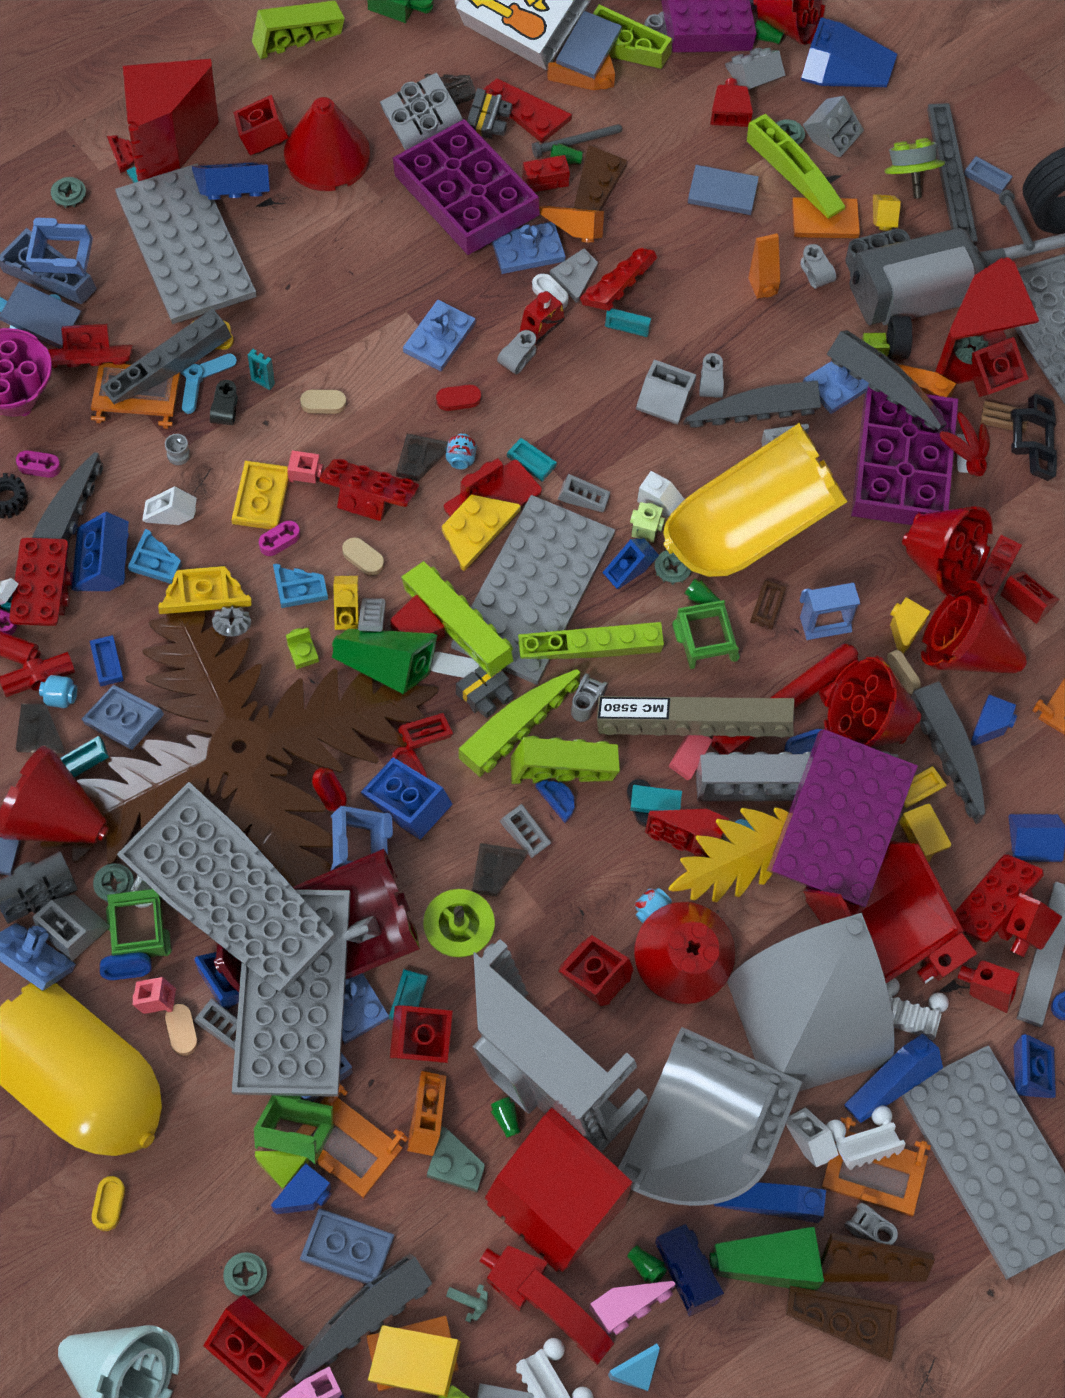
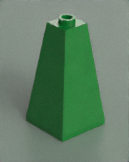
M347 629L334 638L332 642V658L404 694L429 675L437 635L434 633L383 630L379 632Z
M815 1227L718 1243L714 1245L713 1252L709 1253L711 1269H716L718 1277L788 1289L790 1286L816 1291L824 1282Z

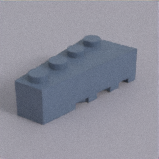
M28 228L0 254V267L4 273L79 304H83L97 289L87 272L85 277L70 273L35 272L33 274L26 263L32 231ZM48 243L46 244L43 259L66 258Z

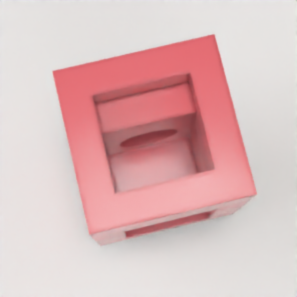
M292 450L287 469L289 482H294L295 480L316 484L317 477L320 478L324 469V465L320 464L319 454Z
M163 977L136 982L132 1005L143 1014L163 1010L173 1012L176 988Z

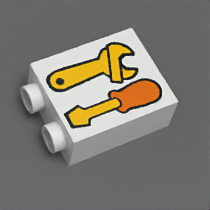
M455 0V5H457L456 9L465 26L547 70L548 63L554 60L591 0Z

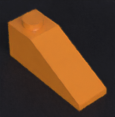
M608 54L595 79L558 65L556 62L548 63L547 78L553 82L589 90H600L614 87L615 71L610 54Z
M539 206V213L571 236L581 238V242L593 243L594 239L603 238L604 211Z
M777 233L756 238L748 279L757 299L769 298L778 294L780 258L779 236Z
M896 364L925 394L952 397L956 383L936 372Z
M421 1071L407 1151L429 1156L434 1155L440 1138L446 1076Z

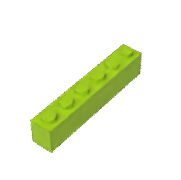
M423 561L401 576L405 591L412 598L415 595L419 596L445 626L446 633L490 677L513 662V647L506 638L502 639L492 624H487L477 609L473 610L469 606L468 601L463 595L458 596L451 583L447 580L444 582L435 567L432 566L430 568Z

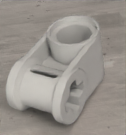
M816 244L807 245L803 251L804 257L801 259L800 266L808 277L811 286L816 289L836 281L835 269L828 261L822 248Z
M529 330L519 332L502 349L497 362L512 373L519 374L536 354L535 334Z
M709 353L703 359L699 396L722 398L724 388L723 359L718 354Z
M585 673L572 700L571 715L576 721L585 722L591 718L598 705L599 696H604L608 683L605 681L601 683L590 678V675ZM578 705H585L587 708L582 709Z
M858 1203L856 1206L857 1211L850 1221L845 1222V1228L860 1239L894 1245L898 1237L896 1227L878 1215L871 1207ZM880 1231L888 1233L890 1241H881L877 1233Z

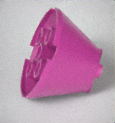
M2 328L0 329V415L8 417L27 416L31 413V409L49 382L52 372L51 357L46 346L33 334L19 329Z

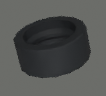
M891 316L887 329V344H890L888 356L890 359H908L911 353L913 338L911 318L909 316Z

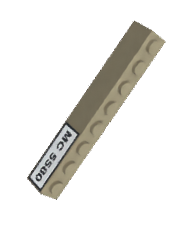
M599 696L597 726L599 734L794 737V698Z

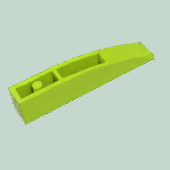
M764 114L749 122L747 142L828 219L845 210V205L820 169L803 149L768 115Z
M661 622L518 634L520 659H575L661 652L664 646Z
M576 669L553 678L508 704L459 748V759L479 777L485 772L489 773L497 764L496 761L501 756L506 757L513 750V745L518 740L522 741L523 737H527L531 731L530 729L535 724H541L552 708H558L563 702L564 696L576 691L580 684V671Z

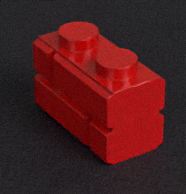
M565 155L523 162V181L534 192L569 186L570 171Z

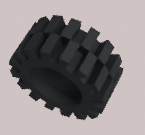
M3 473V477L0 478V493L7 490L14 492V496L10 500L0 501V518L3 519L5 515H7L8 519L12 518V513L18 516L20 514L18 510L24 511V505L28 504V494L25 485L14 474L8 477L7 473Z

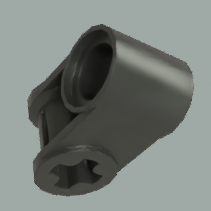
M222 380L217 384L210 409V423L234 425L238 402L234 382Z

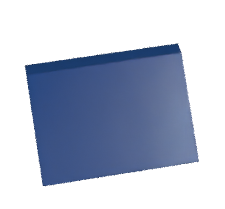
M1009 814L1013 857L1025 862L1063 861L1065 825L1058 814Z
M216 952L196 956L194 961L197 970L219 1005L228 1010L239 1003V992L228 982L223 972L219 973L215 967L214 959L216 958Z
M1027 1034L1021 1035L1014 1044V1084L1019 1096L1056 1097L1054 1047Z

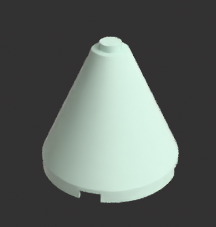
M154 1325L70 1335L60 1343L58 1348L59 1360L81 1398H170L173 1392L168 1389L172 1373L178 1375L180 1355L175 1338L168 1331Z

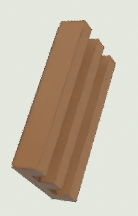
M985 401L980 424L984 423L993 427L1013 430V422L1008 421L1011 420L1010 412L1014 409L1022 408ZM986 415H987V416H992V417H997V418H999V419H995V418H991V417H986ZM1022 422V433L1026 431L1027 422Z

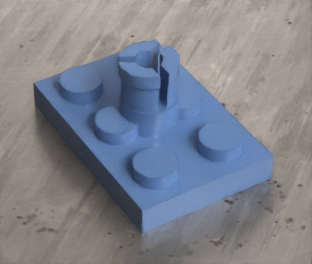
M552 222L534 226L524 225L492 242L501 274L565 261V253L556 226Z
M437 300L403 346V352L442 372L476 324V319Z
M832 362L811 373L803 380V382L818 380L820 403L830 414L866 393L869 384L864 379L858 380L849 374L850 370L846 367H838Z
M15 923L0 932V961L42 991L73 972L76 964L46 943L49 937L46 929L40 926H32L27 931L25 927Z
M363 973L345 981L342 1032L344 1045L389 1019V1015Z

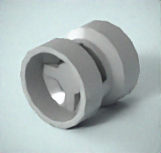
M172 434L166 438L165 449L169 462L174 465L185 464L190 458L186 437L181 434Z

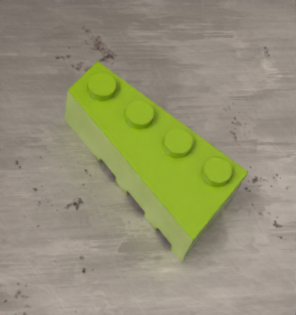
M336 1L258 10L252 43L260 59L268 57V53L275 51L277 54L283 53L285 48L296 45L298 48L305 46L312 39L317 42L341 34L345 18Z
M599 4L593 12L594 15L622 26V31L609 52L610 57L662 69L672 53V38Z
M537 736L523 737L511 756L512 784H521V779H532L533 783H539L545 779L556 778L559 783L571 781L578 777L580 782L613 781L620 772L618 744H610L607 741L592 743L582 739L565 741L557 737L539 739Z

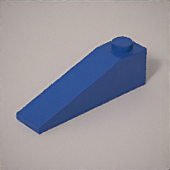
M924 1034L916 1037L904 1045L844 1104L845 1108L862 1123L872 1116L873 1111L877 1107L889 1105L943 1069L939 1047Z
M757 1182L740 1196L714 1204V1206L819 1223L824 1217L826 1190L797 1185Z

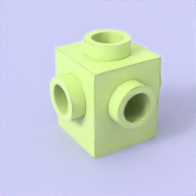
M640 502L638 510H633L630 523L633 524L631 537L645 538L646 541L654 543L657 531L662 532L665 518L661 517L663 508L653 503L646 504Z

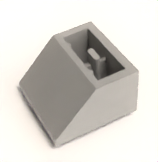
M762 47L750 50L749 55L739 54L731 57L732 61L725 63L731 76L737 80L738 86H746L748 89L785 76L780 51L771 50V48L762 49Z
M845 96L826 99L803 124L813 143L837 157H841L864 131Z
M654 359L645 378L636 410L678 425L694 390L696 374Z
M75 894L51 900L33 916L35 925L46 929L47 933H49L47 940L71 961L110 928L101 917Z

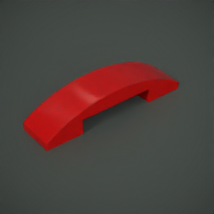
M1000 535L976 581L987 588L993 600L1022 544L1003 535Z
M533 1269L516 1290L532 1306L540 1309L577 1344L576 1347L596 1365L599 1364L614 1345V1342L606 1332L574 1300L536 1269Z

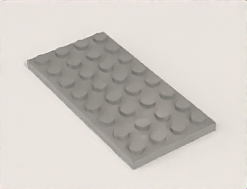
M198 164L115 189L117 198L172 324L203 315L212 308L218 310L257 297L256 290L214 199L210 200L208 196L201 195L192 172V166H198Z
M530 496L471 606L473 610L477 609L487 624H492L497 630L498 635L502 639L506 638L513 647V662L503 668V671L538 685L551 659H520L518 634L563 631L567 629L615 535V529L536 496ZM454 640L452 641V649L468 655Z
M295 890L333 931L336 938L283 993L272 987L245 964H241L232 1081L233 1095L339 1097L348 941L344 939L343 934L349 928L351 896L349 890Z
M989 1045L944 1067L901 1096L928 1145H931V1150L1006 1280L1065 1250V1173Z

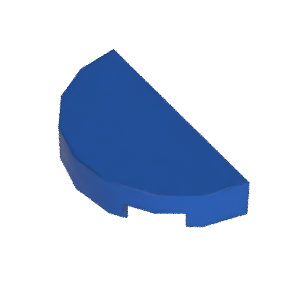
M547 780L535 784V788L562 821L566 823L572 817L575 808L574 795L570 788L562 782L558 783Z

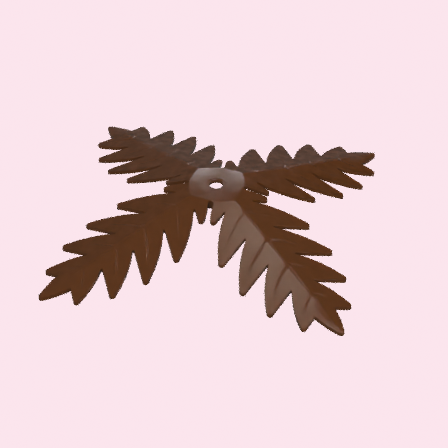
M205 610L166 614V618L149 621V626L156 633L173 642V644L145 648L142 650L143 655L161 664L183 670L147 675L145 677L146 682L172 692L195 695L158 702V707L180 717L204 721L205 723L192 725V730L212 736L211 738H205L198 735H187V741L195 748L170 741L142 739L139 742V746L161 766L134 758L109 757L105 759V763L128 784L106 779L77 780L107 820L106 827L109 828L106 835L108 864L114 863L118 857L117 854L127 844L139 814L141 815L142 829L188 782L204 794L206 783L209 779L210 795L215 796L225 774L228 777L222 789V800H226L237 789L226 816L243 833L251 826L247 837L292 887L331 871L332 865L300 847L333 848V836L314 823L286 812H325L326 807L298 787L272 777L287 776L288 771L284 767L267 760L268 756L284 764L292 765L293 760L284 751L286 750L311 764L342 773L343 767L320 742L322 741L347 755L377 764L379 762L378 757L353 730L379 742L405 747L407 745L406 742H403L402 737L386 719L411 723L426 718L417 707L438 693V688L414 686L402 694L383 685L373 694L372 678L360 672L350 683L339 701L337 669H332L315 689L306 709H304L303 679L298 678L280 699L271 719H269V707L264 705L258 712L255 720L250 721L258 703L253 701L244 708L242 707L255 689L262 665L256 664L230 682L245 658L250 644L249 638H244L218 655L227 636L219 634L213 626L202 633L205 622ZM236 741H243L246 744V749L242 753H235L232 750V744ZM42 841L40 846L43 849L72 844V859L77 863L90 851L95 843Z

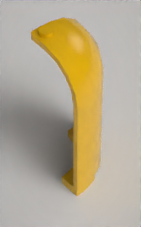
M798 423L682 501L671 513L664 525L665 542L663 544L669 554L674 553L693 572L708 577L728 576L751 565L848 501L840 486L832 477L833 474L824 460L819 462L818 457L820 455L815 449L816 446L802 425Z
M30 983L21 989L22 994L12 1002L8 999L0 1006V1085L59 1137L79 1149L94 1154L118 1156L147 1148L152 1144L155 1139L154 1134L159 1124L162 1109L160 1086L152 1067L135 1048L57 983L43 991Z

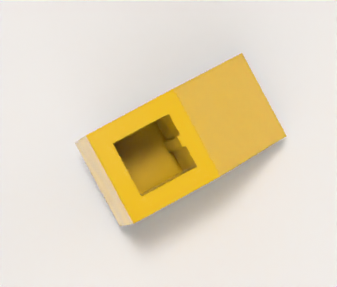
M334 576L335 630L358 629V576Z

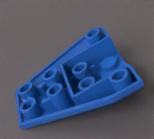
M821 17L809 49L801 81L819 86L887 87L897 53L843 22Z

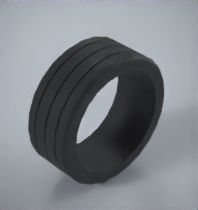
M1065 147L1041 160L1028 174L1022 187L1024 199L1035 224L1042 231L1053 234L1065 233V196L1057 197L1065 191Z

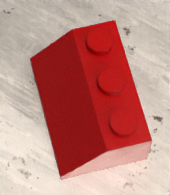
M244 1294L225 1308L203 1345L262 1398L269 1396L294 1366L305 1348Z

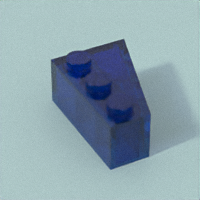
M684 1224L657 1236L655 1244L672 1281L676 1284L675 1287L689 1317L719 1304L724 1292L710 1268L705 1254H702L698 1247L699 1242L693 1229L689 1230L687 1225Z

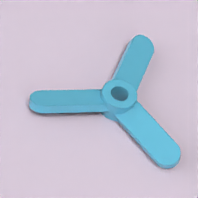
M226 354L200 365L192 364L181 371L180 374L186 378L182 410L186 414H191L195 411L199 386L204 378L236 365L237 360L233 354Z

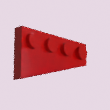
M498 78L483 89L490 95H502L503 101L511 103L513 109L510 118L541 143H544L572 120V114Z
M644 248L635 250L632 256L620 262L617 268L605 274L601 278L602 280L589 287L586 293L579 297L582 305L610 311L613 307L612 302L615 299L620 300L624 295L623 290L626 287H632L636 282L635 277L642 275L657 259L655 251Z

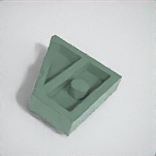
M442 1127L427 1177L478 1192L485 1164L447 1128Z

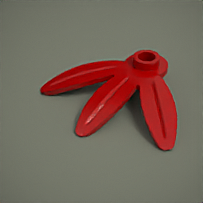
M959 412L957 417L967 443L958 436L945 431L940 432V438L955 453L967 460L966 467L970 475L983 476L987 469L985 458L990 447L987 427L984 423L980 425L978 441L973 426Z

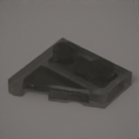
M444 74L443 77H440L456 106L474 99L476 90L470 75L453 76Z
M407 433L396 470V477L419 481L446 453L448 442Z
M21 704L16 741L17 752L34 753L41 746H46L56 753H65L64 746L45 704Z
M480 843L472 891L477 894L497 897L527 858V850Z

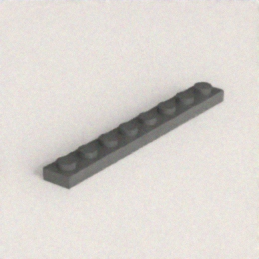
M949 103L928 104L927 113L933 142L937 143L936 157L938 160L945 161V165L939 167L951 229L962 228L966 230L976 246L978 239Z

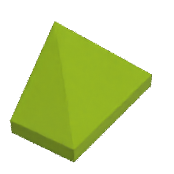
M255 1151L257 1163L282 1189L294 1178L305 1163L307 1165L310 1163V1159L307 1157L286 1152Z

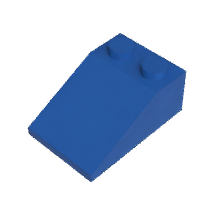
M394 757L361 791V794L383 813H390L392 820L419 840L453 805L443 787Z

